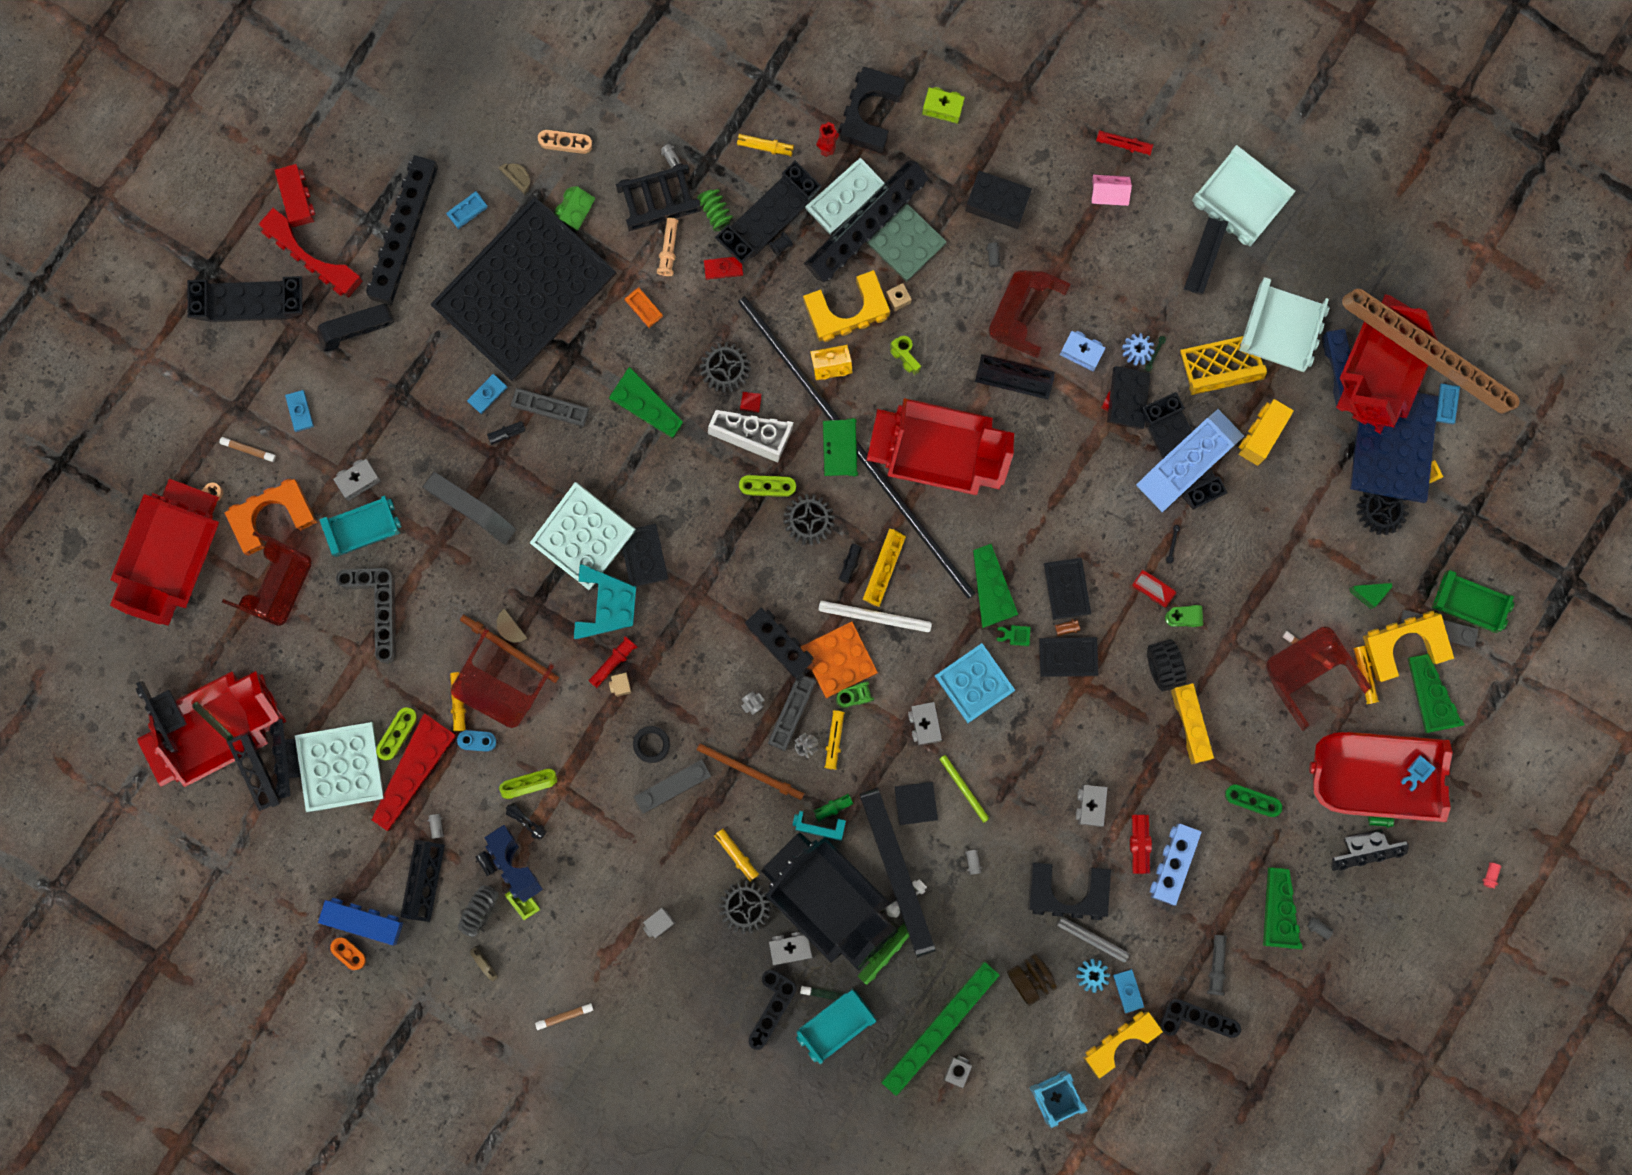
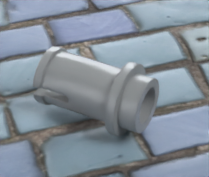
M667 144L661 148V154L665 156L670 167L673 168L677 164H682L674 151L675 147Z
M440 814L429 815L427 822H430L432 839L444 837L441 823L443 817Z
M978 850L965 852L969 866L967 871H970V875L982 873L981 869L983 867H980Z

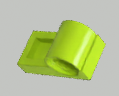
M900 336L890 343L891 354L896 359L900 358L903 362V367L908 373L912 372L916 375L920 371L921 365L910 354L912 340L908 336ZM900 343H906L909 346V348L906 350H902L899 348L898 345Z

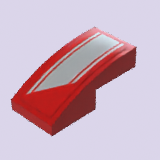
M1144 570L1141 571L1132 584L1134 589L1145 594L1150 600L1164 608L1168 607L1177 594L1172 588Z

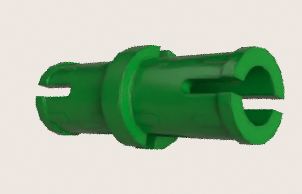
M846 794L834 801H828V804L813 810L819 822L833 814L837 815L842 809L853 805L849 794Z

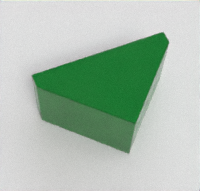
M1392 583L1358 585L1349 588L1351 594L1369 609H1373L1392 588Z

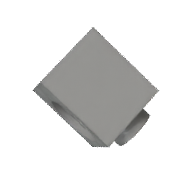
M959 1055L957 1058L952 1057L944 1080L963 1088L972 1067L971 1064H968L969 1060ZM957 1065H961L964 1068V1072L960 1076H956L953 1073V1069Z

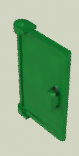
M857 419L823 421L824 476H858Z

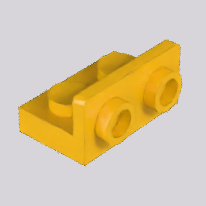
M848 345L810 352L816 380H825L853 373Z

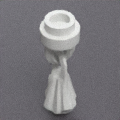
M920 879L912 882L914 889L917 890L915 892L916 895L919 893L922 895L926 892L925 889L927 887ZM897 901L890 904L886 909L889 917L897 918L900 914Z

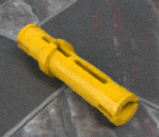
M739 133L738 138L740 140H737L738 146L769 151L774 155L776 153L790 157L793 155L794 145L780 143L775 139L771 141Z
M1366 646L1353 648L1358 664L1356 669H1359L1367 701L1366 704L1379 702L1370 668L1372 664L1368 660Z
M462 672L450 673L453 731L466 730Z
M834 710L832 712L829 742L825 749L827 755L824 768L831 770L837 769L838 753H841L839 747L845 712ZM838 722L837 731H836V738H834V737H835V730H836V723ZM835 742L834 752H833V758H831V757H832V751H833V743Z
M724 828L714 835L734 860L737 869L744 873L749 882L759 875L749 862L750 859L745 857Z

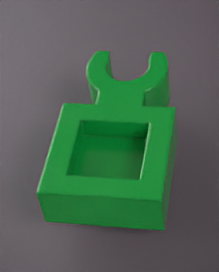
M1011 625L1010 631L1004 627H998L997 631H1002L1004 637L996 638V641L1004 642L1010 640V645L1029 647L1031 627Z

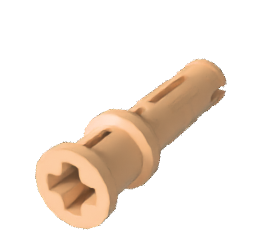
M667 218L663 250L659 254L660 264L657 274L673 276L672 266L673 261L676 259L674 246L678 220Z

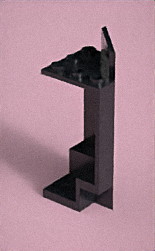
M799 832L761 870L772 882L769 885L770 890L766 897L831 963L843 955L860 971L867 961L874 957L884 947V944L898 933L897 929L882 915L891 903L825 837L820 841L815 840L810 843Z

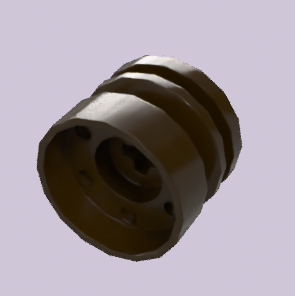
M1035 953L1030 956L1034 965H1031L1025 959L1026 970L1023 971L1019 965H1016L1007 971L1013 985L1029 1007L1040 1000L1037 992L1039 989L1045 995L1049 994L1045 985L1048 984L1052 991L1057 989L1051 971Z

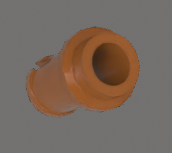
M1071 619L1069 622L1056 624L1055 629L1057 636L1073 632L1076 634L1077 631H1080L1078 620Z

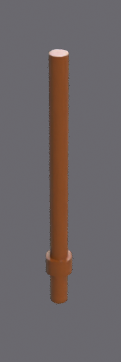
M465 614L460 618L461 622L472 628L471 631L477 635L481 634L555 684L559 680V676L484 628V625L479 621L475 622Z
M699 744L697 751L780 790V793L784 795L789 794L802 800L805 794L792 788L786 782L782 783L703 744Z

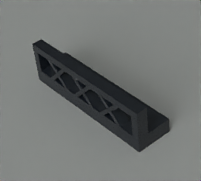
M1208 218L1183 290L1198 295L1204 293L1228 221Z
M981 354L975 382L1048 400L1055 372Z
M247 731L228 739L226 742L258 810L261 811L270 806L273 808L280 805L281 799H279V794L276 792L273 781L250 732ZM241 739L245 748L244 752L236 750L233 742ZM244 756L250 759L253 765L252 770L243 766ZM252 774L258 776L261 782L260 787L252 785L250 781ZM261 791L266 793L270 802L261 805L258 798Z
M415 840L400 917L425 922L431 921L444 844ZM431 846L438 847L437 855L433 859L430 856ZM431 866L434 871L433 875L428 878L426 871ZM428 885L430 889L429 895L424 898L422 891ZM422 905L426 908L425 917L418 916L419 908Z

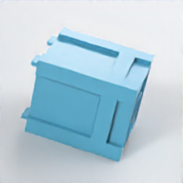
M1065 1070L1054 1077L1029 1087L1046 1124L1051 1128L1059 1125L1058 1122L1077 1113L1082 1114L1087 1111L1085 1104L1081 1102L1073 1086L1071 1074ZM1053 1092L1061 1094L1058 1103L1051 1101Z

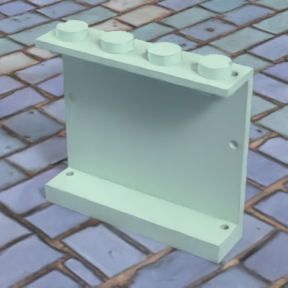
M1264 277L1259 285L1239 351L1304 372L1308 366L1311 367L1313 364L1314 356H1312L1313 350L1316 351L1320 340L1317 337L1318 333L1321 334L1325 323H1322V320L1328 314L1330 307L1327 304L1329 299L1326 298L1321 304L1270 286L1271 279Z

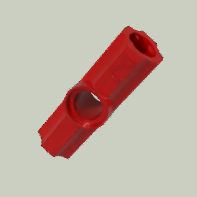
M830 122L821 125L819 139L816 143V146L821 151V155L825 157L834 154L836 141L839 137L834 124Z
M1131 815L1132 836H1130V852L1132 853V874H1150L1152 840L1151 836H1149V815Z

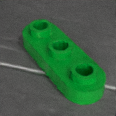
M1231 785L1225 790V799L1230 804L1267 817H1276L1282 811L1281 802L1274 797L1240 785ZM1232 791L1237 793L1236 798L1231 796ZM1250 798L1256 800L1254 805L1250 804ZM1269 804H1272L1274 806L1273 811H1269Z

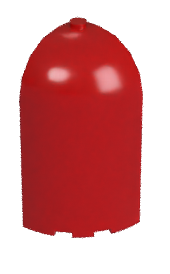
M1340 732L1327 735L1316 744L1314 760L1309 764V773L1313 774V791L1319 803L1331 811L1349 815L1447 822L1451 809L1449 786H1445V775L1449 776L1453 754L1450 740ZM1420 755L1434 766L1435 770L1424 783L1418 780L1415 790L1410 791L1409 787L1412 785V782L1408 780L1403 785L1401 780L1411 774L1407 769Z

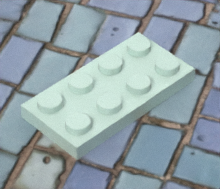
M860 158L806 205L805 209L832 235L884 182Z

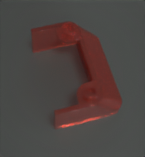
M1016 271L990 324V337L1038 358L1042 348L1025 341L1028 332L1027 327L1017 321L1031 288L1038 291L1050 288L1066 295L1070 283L1041 271Z
M253 532V536L267 542L264 547V556L272 561L257 596L247 594L241 598L239 605L225 599L222 600V603L273 625L281 626L287 621L311 568L312 561L308 555L286 544Z

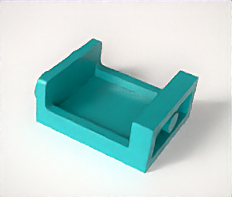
M799 811V814H795L793 826L796 827L795 831L838 841L842 840L845 820L838 819L836 829L831 830L802 823L804 811Z

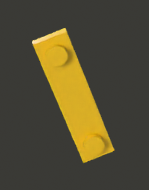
M889 529L863 597L864 601L880 607L906 538L905 535L894 529Z

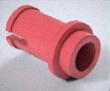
M1489 862L1486 877L1482 880L1484 886L1495 889V886H1498L1497 879L1502 867L1501 865Z

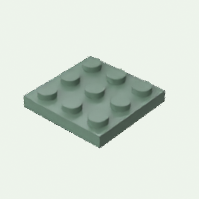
M906 203L884 227L873 235L867 244L908 282L946 245V241Z

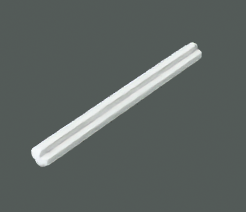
M820 601L819 611L923 632L931 631L932 623L929 621L826 601Z

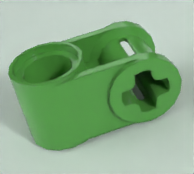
M1202 606L1174 607L1166 613L1165 621L1171 627L1203 626ZM1175 613V616H1178L1179 619L1176 620L1172 615Z
M869 681L841 690L836 696L837 705L841 708H848L874 701V697H871L868 687L870 685ZM847 694L850 697V702L847 704L842 703L840 696Z

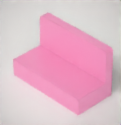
M1093 175V204L1129 205L1132 186L1130 177Z

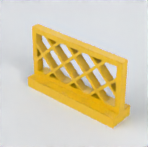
M1243 336L1180 350L1190 384L1189 390L1191 395L1263 380L1267 374L1266 367L1263 365L1260 357L1242 352L1247 355L1243 362L1233 357L1236 351L1240 349ZM1230 345L1235 350L1232 355H1229L1222 351L1223 347ZM1211 349L1217 353L1211 359L1204 355V352ZM1193 353L1199 357L1193 363L1187 360L1186 354ZM1219 354L1228 358L1225 366L1215 361ZM1249 356L1257 361V366L1251 367L1245 363ZM1201 358L1210 362L1206 370L1197 365ZM1230 361L1240 365L1239 369L1235 371L1227 368ZM1212 365H1215L1222 369L1220 374L1214 375L1209 372V369ZM1194 368L1204 373L1201 378L1193 380L1192 371Z

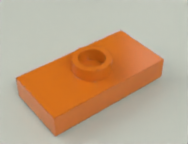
M639 287L624 299L648 328L663 317V314Z

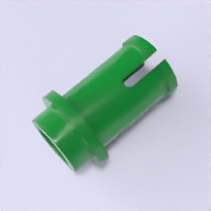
M1369 816L1368 822L1369 826H1386V828L1393 827L1394 818Z

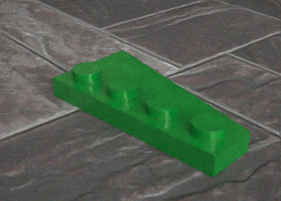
M630 367L609 397V400L672 439L683 424V421Z
M992 544L973 550L982 629L1018 616Z
M1425 654L1407 658L1425 734L1464 726L1465 724L1460 719L1454 703L1451 702L1447 694L1448 691L1443 686L1429 655Z
M1268 867L1263 946L1303 950L1299 939L1300 930L1296 921L1295 913L1297 912L1296 906L1293 903V888L1289 869Z

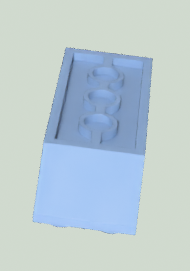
M1217 409L1162 459L1136 486L1163 512L1224 454L1235 446L1244 435Z

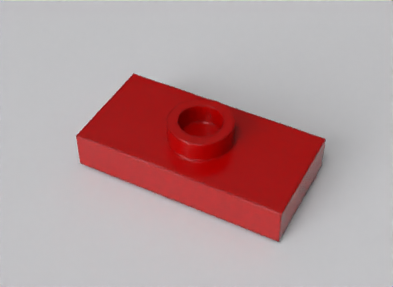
M735 257L704 260L706 280L743 276L742 264Z

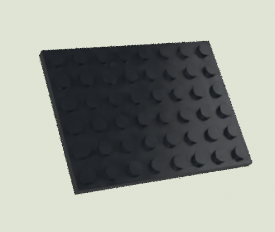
M534 197L430 305L513 382L617 273Z

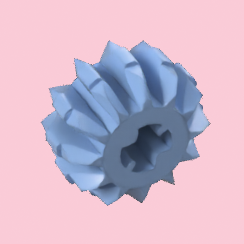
M1142 333L1139 334L1138 338L1135 334H1132L1131 339L1126 338V344L1122 346V349L1125 350L1123 357L1129 356L1128 363L1134 360V366H1137L1138 362L1144 365L1146 363L1145 360L1150 361L1152 359L1150 355L1155 352L1151 349L1154 343H1148L1150 339L1148 336L1142 339ZM1137 346L1140 347V349H1139V350H1141L1140 353L1136 352L1137 349H1135V348H1136Z

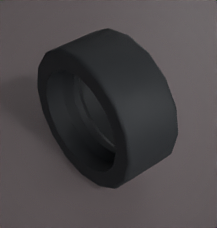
M646 726L640 729L633 740V750L637 757L647 763H657L663 760L670 749V739L666 732L656 726ZM648 733L659 735L663 741L662 750L655 756L644 754L640 748L641 739Z

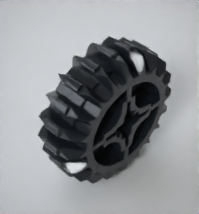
M1363 492L1364 496L1359 497L1361 503H1358L1356 507L1361 510L1357 511L1356 514L1362 515L1359 522L1365 521L1366 524L1363 525V528L1370 526V533L1376 529V535H1380L1383 532L1386 536L1389 534V531L1393 534L1396 532V529H1401V523H1406L1407 520L1404 517L1409 515L1407 511H1404L1409 508V505H1403V502L1406 500L1385 496L1392 501L1386 502L1383 497H1380L1383 495ZM1373 499L1374 510L1369 513V503ZM1382 507H1389L1388 509H1386V511L1382 513L1381 511L1376 513ZM1395 507L1396 516L1394 521H1392L1391 510ZM1378 517L1385 524L1378 523L1373 518Z

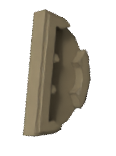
M506 163L500 166L499 170L526 195L531 184L530 176L526 169L520 164Z
M503 609L497 618V629L500 635L505 640L513 643H521L528 638L508 612Z
M476 946L470 950L471 956L483 973L491 981L499 978Z

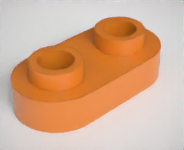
M344 937L336 938L332 941L330 946L331 952L351 970H359L364 967L366 956L352 942ZM341 943L345 945V949L343 951L339 950V945ZM355 956L360 959L358 964L353 962Z

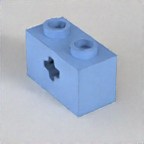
M1071 331L1060 355L1094 371L1105 347L1097 340L1091 341L1085 338L1086 336L1079 331ZM1082 347L1086 348L1084 353L1081 352Z

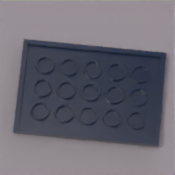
M1417 393L1407 418L1399 417L1395 427L1384 426L1381 434L1374 431L1375 427L1369 423L1364 425L1359 421L1357 422L1350 482L1351 490L1420 503L1427 502L1438 396Z

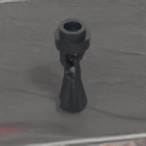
M515 803L509 804L506 807V815L525 826L532 833V838L540 841L547 833L543 825L538 826L532 822Z

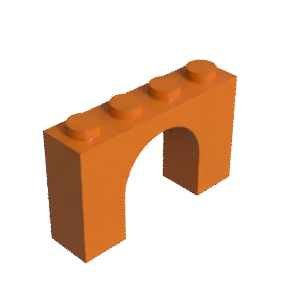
M295 479L284 480L280 486L276 488L270 487L263 491L264 494L251 496L246 499L245 503L232 505L228 508V511L224 512L243 553L247 556L265 548L256 528V518L259 512L267 505H284L296 528L300 531L318 523L299 482Z

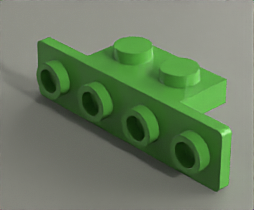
M905 923L897 930L898 933L889 939L874 957L869 959L870 962L858 975V978L866 985L875 979L880 969L888 964L890 958L901 949L903 943L909 937Z

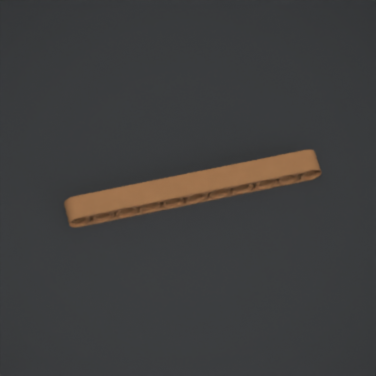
M1355 289L1343 297L1342 304L1348 311L1498 413L1504 414L1519 406L1520 401L1515 393L1364 290Z

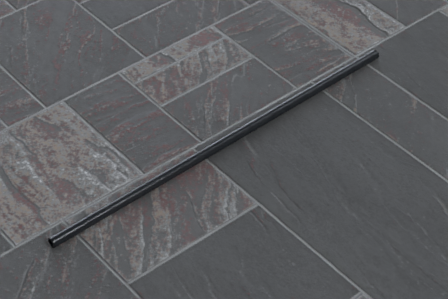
M745 296L738 301L740 306L830 421L841 420ZM856 440L857 457L968 599L976 593L876 464L867 461L868 454Z

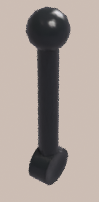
M1179 525L1173 526L1174 534L1169 556L1166 557V562L1169 564L1174 561L1172 556L1177 533L1180 531Z

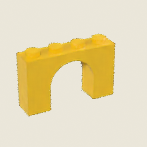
M874 270L856 276V283L864 305L862 310L852 318L844 319L832 314L821 290L803 296V302L819 342H828L839 334L842 336L848 335L853 329H864L870 326L872 322L877 321V323L888 319L890 310Z
M1429 611L1423 613V617L1417 619L1416 617H1410L1404 620L1405 623L1399 625L1392 623L1386 625V629L1380 631L1379 629H1373L1367 632L1368 635L1363 636L1377 681L1383 682L1399 676L1393 657V648L1396 641L1407 633H1417L1422 637L1427 653L1434 664L1454 659L1441 614Z

